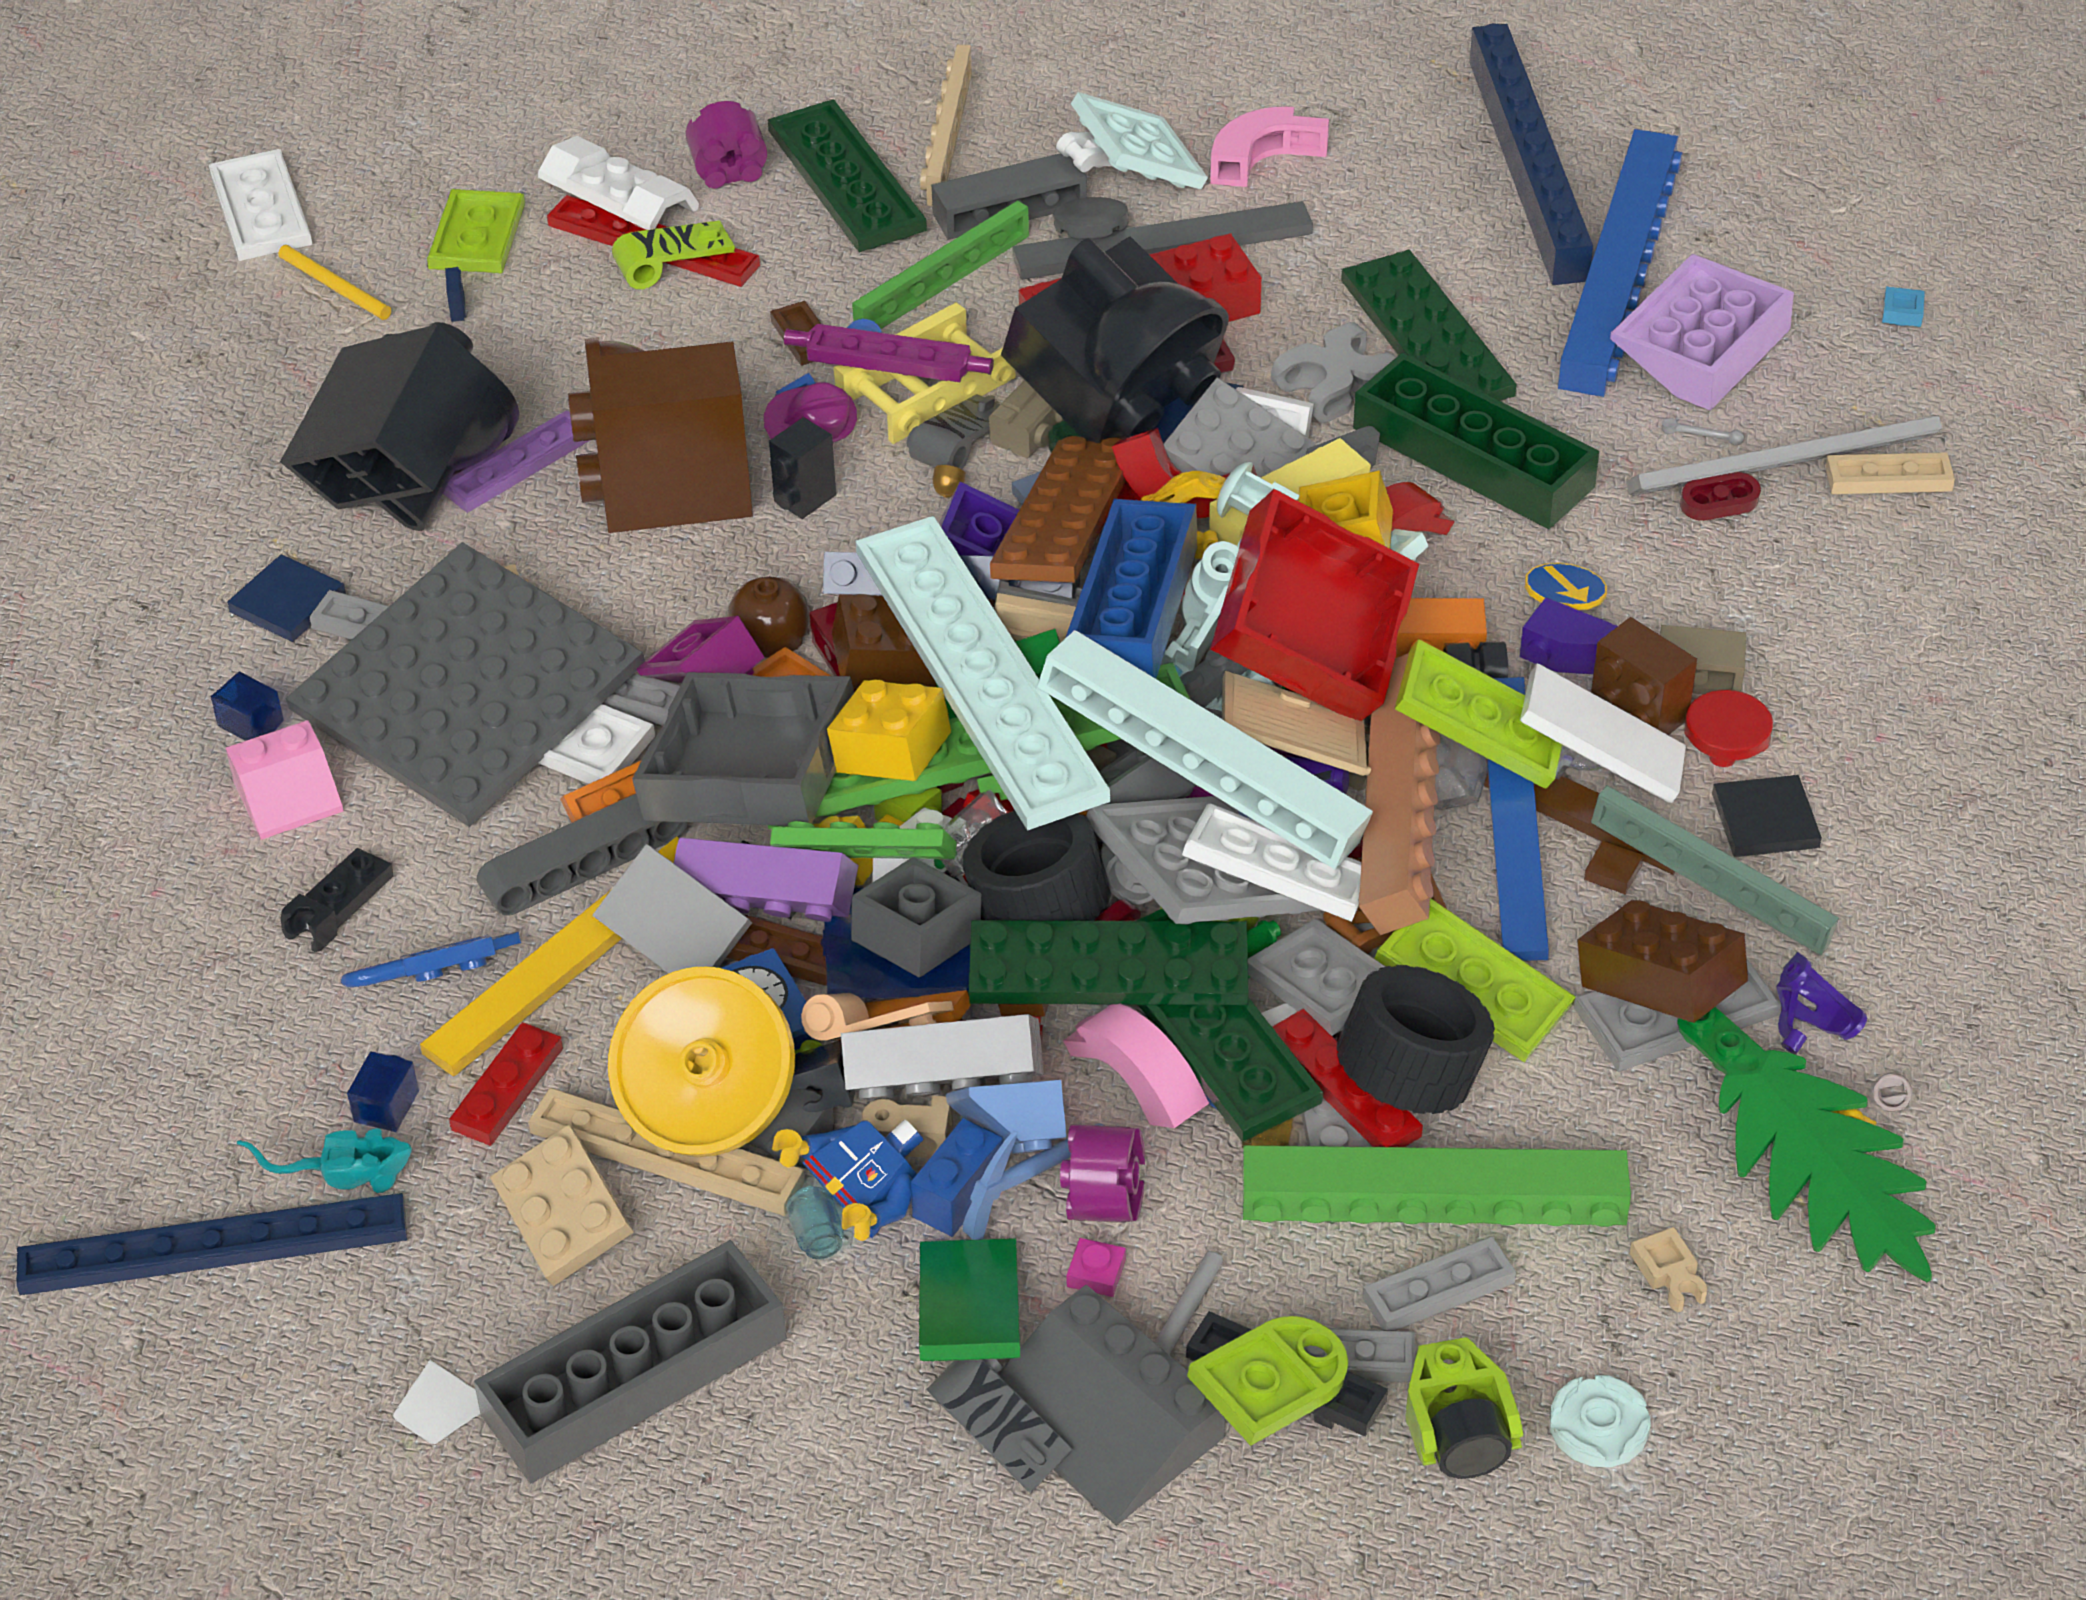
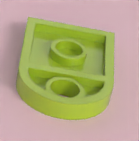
M1284 1316L1269 1320L1190 1363L1187 1377L1246 1442L1252 1446L1331 1401L1342 1388L1348 1368V1356L1341 1340L1326 1326L1304 1317ZM1304 1347H1319L1326 1352L1327 1356H1311L1304 1350Z

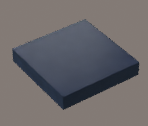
M280 554L228 600L227 603L230 613L294 642L311 626L310 615L329 590L346 594L344 583Z

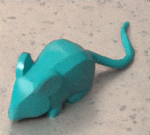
M380 1128L369 1130L365 1137L358 1138L356 1131L353 1130L325 1135L321 1157L303 1158L288 1165L272 1164L266 1160L253 1144L242 1140L237 1141L238 1145L249 1149L259 1165L269 1172L290 1174L303 1170H317L322 1173L324 1180L331 1187L348 1190L370 1182L373 1191L376 1193H383L393 1186L397 1174L404 1168L412 1152L411 1145L406 1142H401L394 1137L383 1138Z

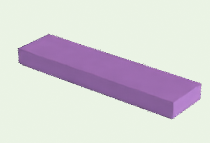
M566 410L490 454L477 464L451 477L443 494L468 513L589 441L574 442L570 412Z

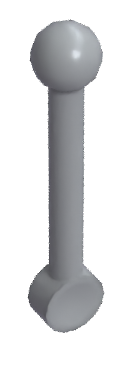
M1666 418L1662 421V431L1666 434H1673L1678 431L1729 440L1733 445H1740L1744 440V434L1739 430L1725 432L1679 424L1673 418Z

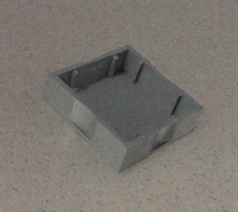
M687 672L668 709L665 725L652 740L632 778L643 820L788 826V823L793 821L812 824L836 772L827 728L854 694L851 677L810 675L760 677L734 673Z

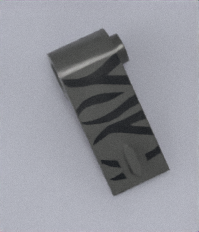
M976 394L914 427L907 438L910 457L933 468L937 465H950L963 469L969 458L972 440L989 432V416L1000 405L994 402L995 396L988 395L982 397Z
M996 1359L954 1360L926 1390L1031 1494L1073 1449L997 1375L1003 1366Z

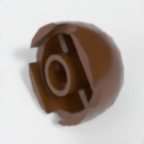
M772 576L759 577L744 583L736 590L728 606L727 617L739 616L765 658H769L784 647L791 651L797 650L803 644L802 638L807 633L809 635L811 631L810 614L805 596L792 582L783 578Z

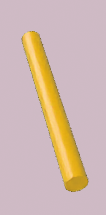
M283 245L279 249L278 255L281 259L381 320L389 318L391 307L289 245Z

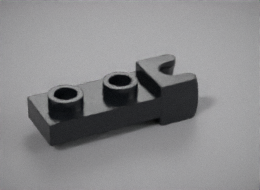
M356 848L306 895L298 894L282 909L281 928L285 938L294 939L300 933L310 931L313 937V942L311 943L312 951H321L338 935L337 928L393 877L392 863Z

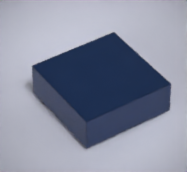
M459 267L445 268L446 293L451 322L465 321L466 307L461 269Z

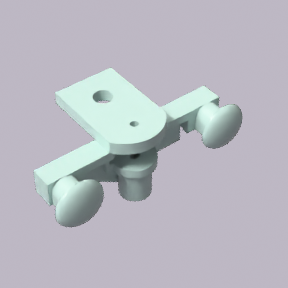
M1245 462L1236 467L1225 480L1218 496L1217 511L1221 518L1228 513L1231 507L1249 515V511L1273 489L1299 501L1300 495L1275 481L1273 484H1270L1252 474L1253 463ZM1241 540L1237 546L1225 541L1210 545L1205 550L1202 560L1194 568L1192 578L1185 588V595H1183L1181 606L1184 629L1176 642L1172 641L1168 649L1165 650L1161 665L1173 662L1174 666L1177 665L1183 671L1180 676L1195 669L1212 644Z

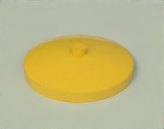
M715 967L681 969L664 975L645 987L630 1002L615 1027L608 1054V1076L615 1103L627 1123L652 1144L676 1154L692 1157H707L727 1153L740 1148L760 1135L771 1124L784 1105L790 1091L795 1068V1050L792 1033L782 1010L775 1000L759 985L733 971Z

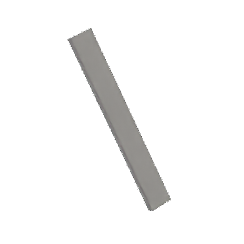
M1939 415L1638 474L1626 481L1629 495L1636 496L1685 486L1692 480L1735 472L1747 474L1827 458V455H1843L1924 439L1940 432L1942 426Z

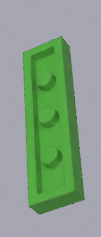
M793 821L788 823V827H772L770 845L775 847L839 852L845 854L848 858L910 859L915 857L916 859H955L957 844L941 825L934 823L916 824V829H900V826L887 822L874 823L873 828H857L856 825L847 822H833L830 824V828H815L811 823Z

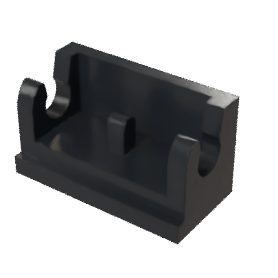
M841 1040L795 1054V1068L791 1089H806V1087L810 1086L814 1090H822L823 1093L819 1100H810L805 1103L803 1107L805 1111L819 1112L842 1105L843 1109L853 1105L856 1092L845 1089Z

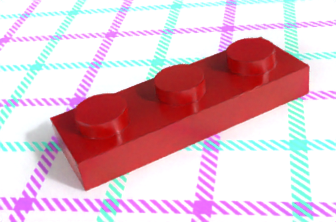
M521 1022L449 1118L451 1131L492 1146L563 1050L562 1037Z

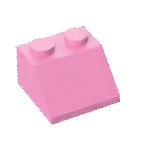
M308 720L226 747L234 785L261 840L344 812L322 746Z

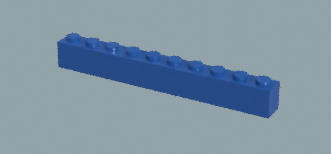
M1634 129L1561 357L1558 389L1604 397L1608 383H1615L1617 380L1620 360L1616 359V357L1623 358L1625 351L1610 339L1611 332L1633 312L1630 310H1635L1639 306L1641 287H1645L1649 264L1652 263L1655 244L1659 240L1662 218L1666 217L1669 196L1673 194L1676 174H1679L1683 152L1676 151L1678 136L1639 129Z

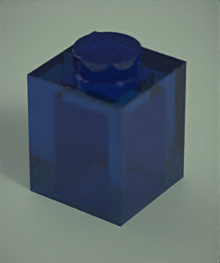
M240 671L210 696L217 726L245 741L274 732L284 721L278 691Z
M370 1051L347 1092L355 1123L397 1133L419 1092L413 1061L405 1060L397 1055L388 1056Z

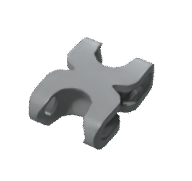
M1350 322L1328 331L1324 336V347L1306 343L1281 354L1273 364L1271 380L1285 392L1302 388L1312 389L1309 395V402L1314 403L1312 416L1320 423H1326L1347 414L1352 408L1351 397L1355 398V392L1394 360L1396 356L1389 352L1374 356L1364 355L1367 332L1355 322Z

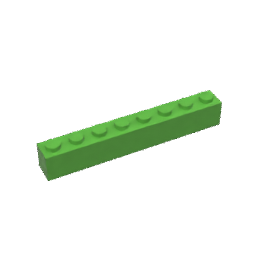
M1243 1146V1220H1257L1261 1222L1307 1221L1310 1223L1332 1221L1356 1222L1360 1224L1371 1222H1403L1405 1224L1452 1223L1455 1225L1484 1223L1505 1226L1515 1224H1548L1550 1226L1597 1225L1600 1227L1627 1225L1631 1200L1627 1150Z

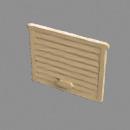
M1225 671L1222 683V720L1264 745L1355 774L1369 776L1371 767H1367L1364 719L1359 721L1340 715L1300 694Z

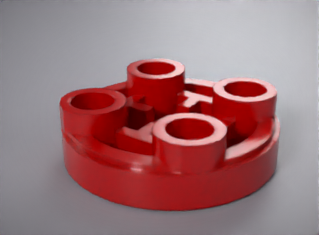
M1715 690L1702 694L1690 704L1686 714L1684 734L1693 746L1710 756V761L1714 765L1729 767L1735 763V760L1748 759L1768 749L1773 719L1768 708L1757 698L1736 690Z

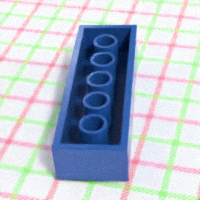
M1113 500L1066 637L1076 630L1153 678H1157L1198 547L1196 504Z

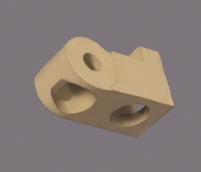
M932 1096L931 1106L899 1105L893 1100L878 1099L870 1102L862 1112V1121L868 1120L884 1138L904 1119L918 1131L924 1140L906 1157L931 1158L953 1130L952 1107L947 1104L946 1096Z

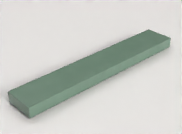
M1608 785L1600 792L1592 817V824L1812 951L1822 955L1829 947L1839 920L1837 916Z

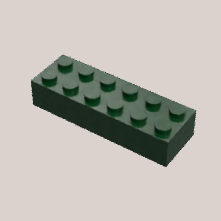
M1403 352L1355 392L1353 429L1358 430L1368 425L1374 427L1380 433V443L1547 529L1553 527L1595 488L1599 450Z

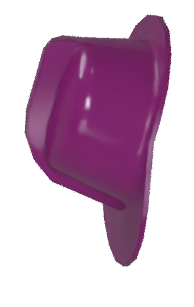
M817 382L776 395L767 404L763 415L764 428L769 438L772 439L804 417L832 434V441L834 443L845 439L853 431L857 421V409L852 398L842 388L827 382Z

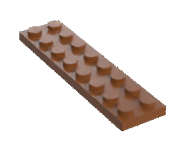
M1079 436L1058 440L990 562V579L1075 583L1108 517L1113 500L1118 498L1126 482L1123 470L1119 469L1111 447L1122 440L1121 438H1107L1099 444L1086 441L1085 438Z

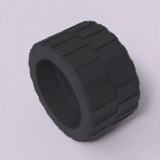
M1013 810L1010 813L996 817L992 822L980 828L979 832L969 840L967 848L963 851L962 867L968 886L981 893L980 920L1095 921L1101 914V910L1107 905L1110 885L1095 834L1089 820L1079 813L1027 830L1016 811Z
M1386 966L1379 968L1378 971H1372L1363 980L1337 1041V1057L1349 1078L1353 1079L1357 1083L1356 1085L1364 1092L1369 1093L1380 1102H1385L1394 1108L1412 1111L1413 1113H1444L1446 1110L1451 1111L1457 1108L1468 1097L1494 1039V1022L1491 1020V1015L1487 1008L1482 1005L1480 999L1474 993H1471L1465 986L1457 981H1453L1446 975L1418 966Z

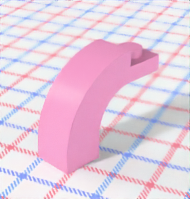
M1294 107L1264 108L1248 112L1233 119L1220 130L1214 140L1211 152L1210 184L1247 187L1252 167L1258 161L1272 155L1293 154L1327 157L1329 119L1294 116Z
M1121 1004L1109 1005L1098 1014L1080 1021L1075 1027L1077 1031L1063 1040L1070 1056L1098 1059L1117 1071L1135 1094L1150 1125L1176 1128L1209 1104L1195 1074L1175 1045L1151 1021L1127 1006Z

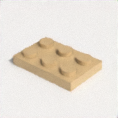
M570 1124L490 1176L545 1278L553 1286L634 1233L578 1134Z

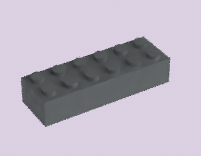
M730 1239L474 1380L480 1414L523 1475L532 1484L786 1340L783 1304Z

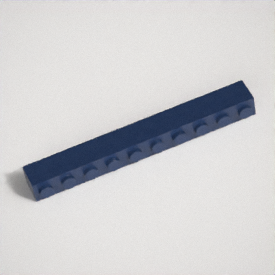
M1492 23L1486 26L1472 27L1469 63L1551 284L1562 285L1586 282L1592 261L1593 244L1508 24Z

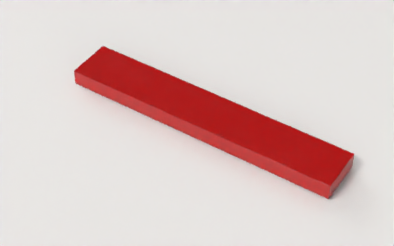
M566 195L547 215L548 226L610 246H613L615 241L624 234L646 230L588 201ZM657 224L655 229L666 228L668 226ZM735 248L732 253L663 263L742 287L760 267V258L757 254Z

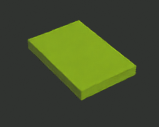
M451 189L427 257L428 268L445 270V268L459 267L461 271L503 273L525 206L524 193Z

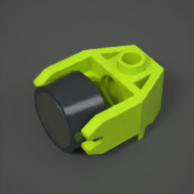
M1468 1337L1425 1344L1418 1347L1408 1388L1405 1417L1418 1458L1423 1466L1436 1464L1437 1459L1441 1472L1448 1477L1457 1479L1475 1478L1499 1468L1509 1459L1511 1450L1522 1448L1520 1437H1523L1520 1414L1505 1372ZM1448 1359V1360H1452V1361H1454V1362L1451 1363V1364H1448V1363H1445L1444 1360ZM1454 1385L1457 1386L1456 1389L1451 1393H1446L1443 1391L1448 1387Z

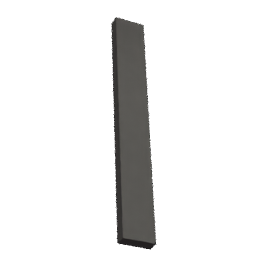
M1300 201L1132 227L1123 230H1113V234L1107 237L1092 240L1105 252L1131 236L1148 254H1153L1229 233L1232 234L1239 246L1313 234V222L1304 202ZM1068 237L1012 246L1013 259L1020 278L1023 280L1064 273L1071 251L1084 239Z

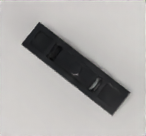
M1208 1311L1186 1345V1358L1196 1361L1252 1329ZM1347 1371L1339 1393L1331 1401L1310 1413L1314 1414V1422L1332 1429L1335 1423L1366 1437L1376 1417L1387 1402L1388 1389Z

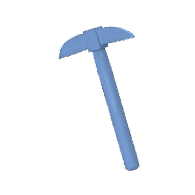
M1014 1130L997 1150L982 1178L976 1181L970 1197L972 1203L963 1222V1232L973 1240L984 1239L993 1201L999 1198L1002 1191L1012 1188L1062 1163V1160L1071 1158L1068 1138L1053 1145L1052 1149L1044 1150L1004 1171L1018 1134Z

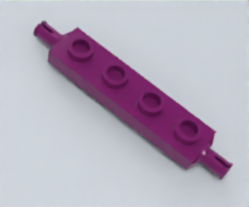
M824 324L815 325L809 332L787 328L784 334V345L806 347L808 361L863 368L866 370H877L960 383L962 377L968 371L991 375L994 365L993 358L972 356L970 346Z

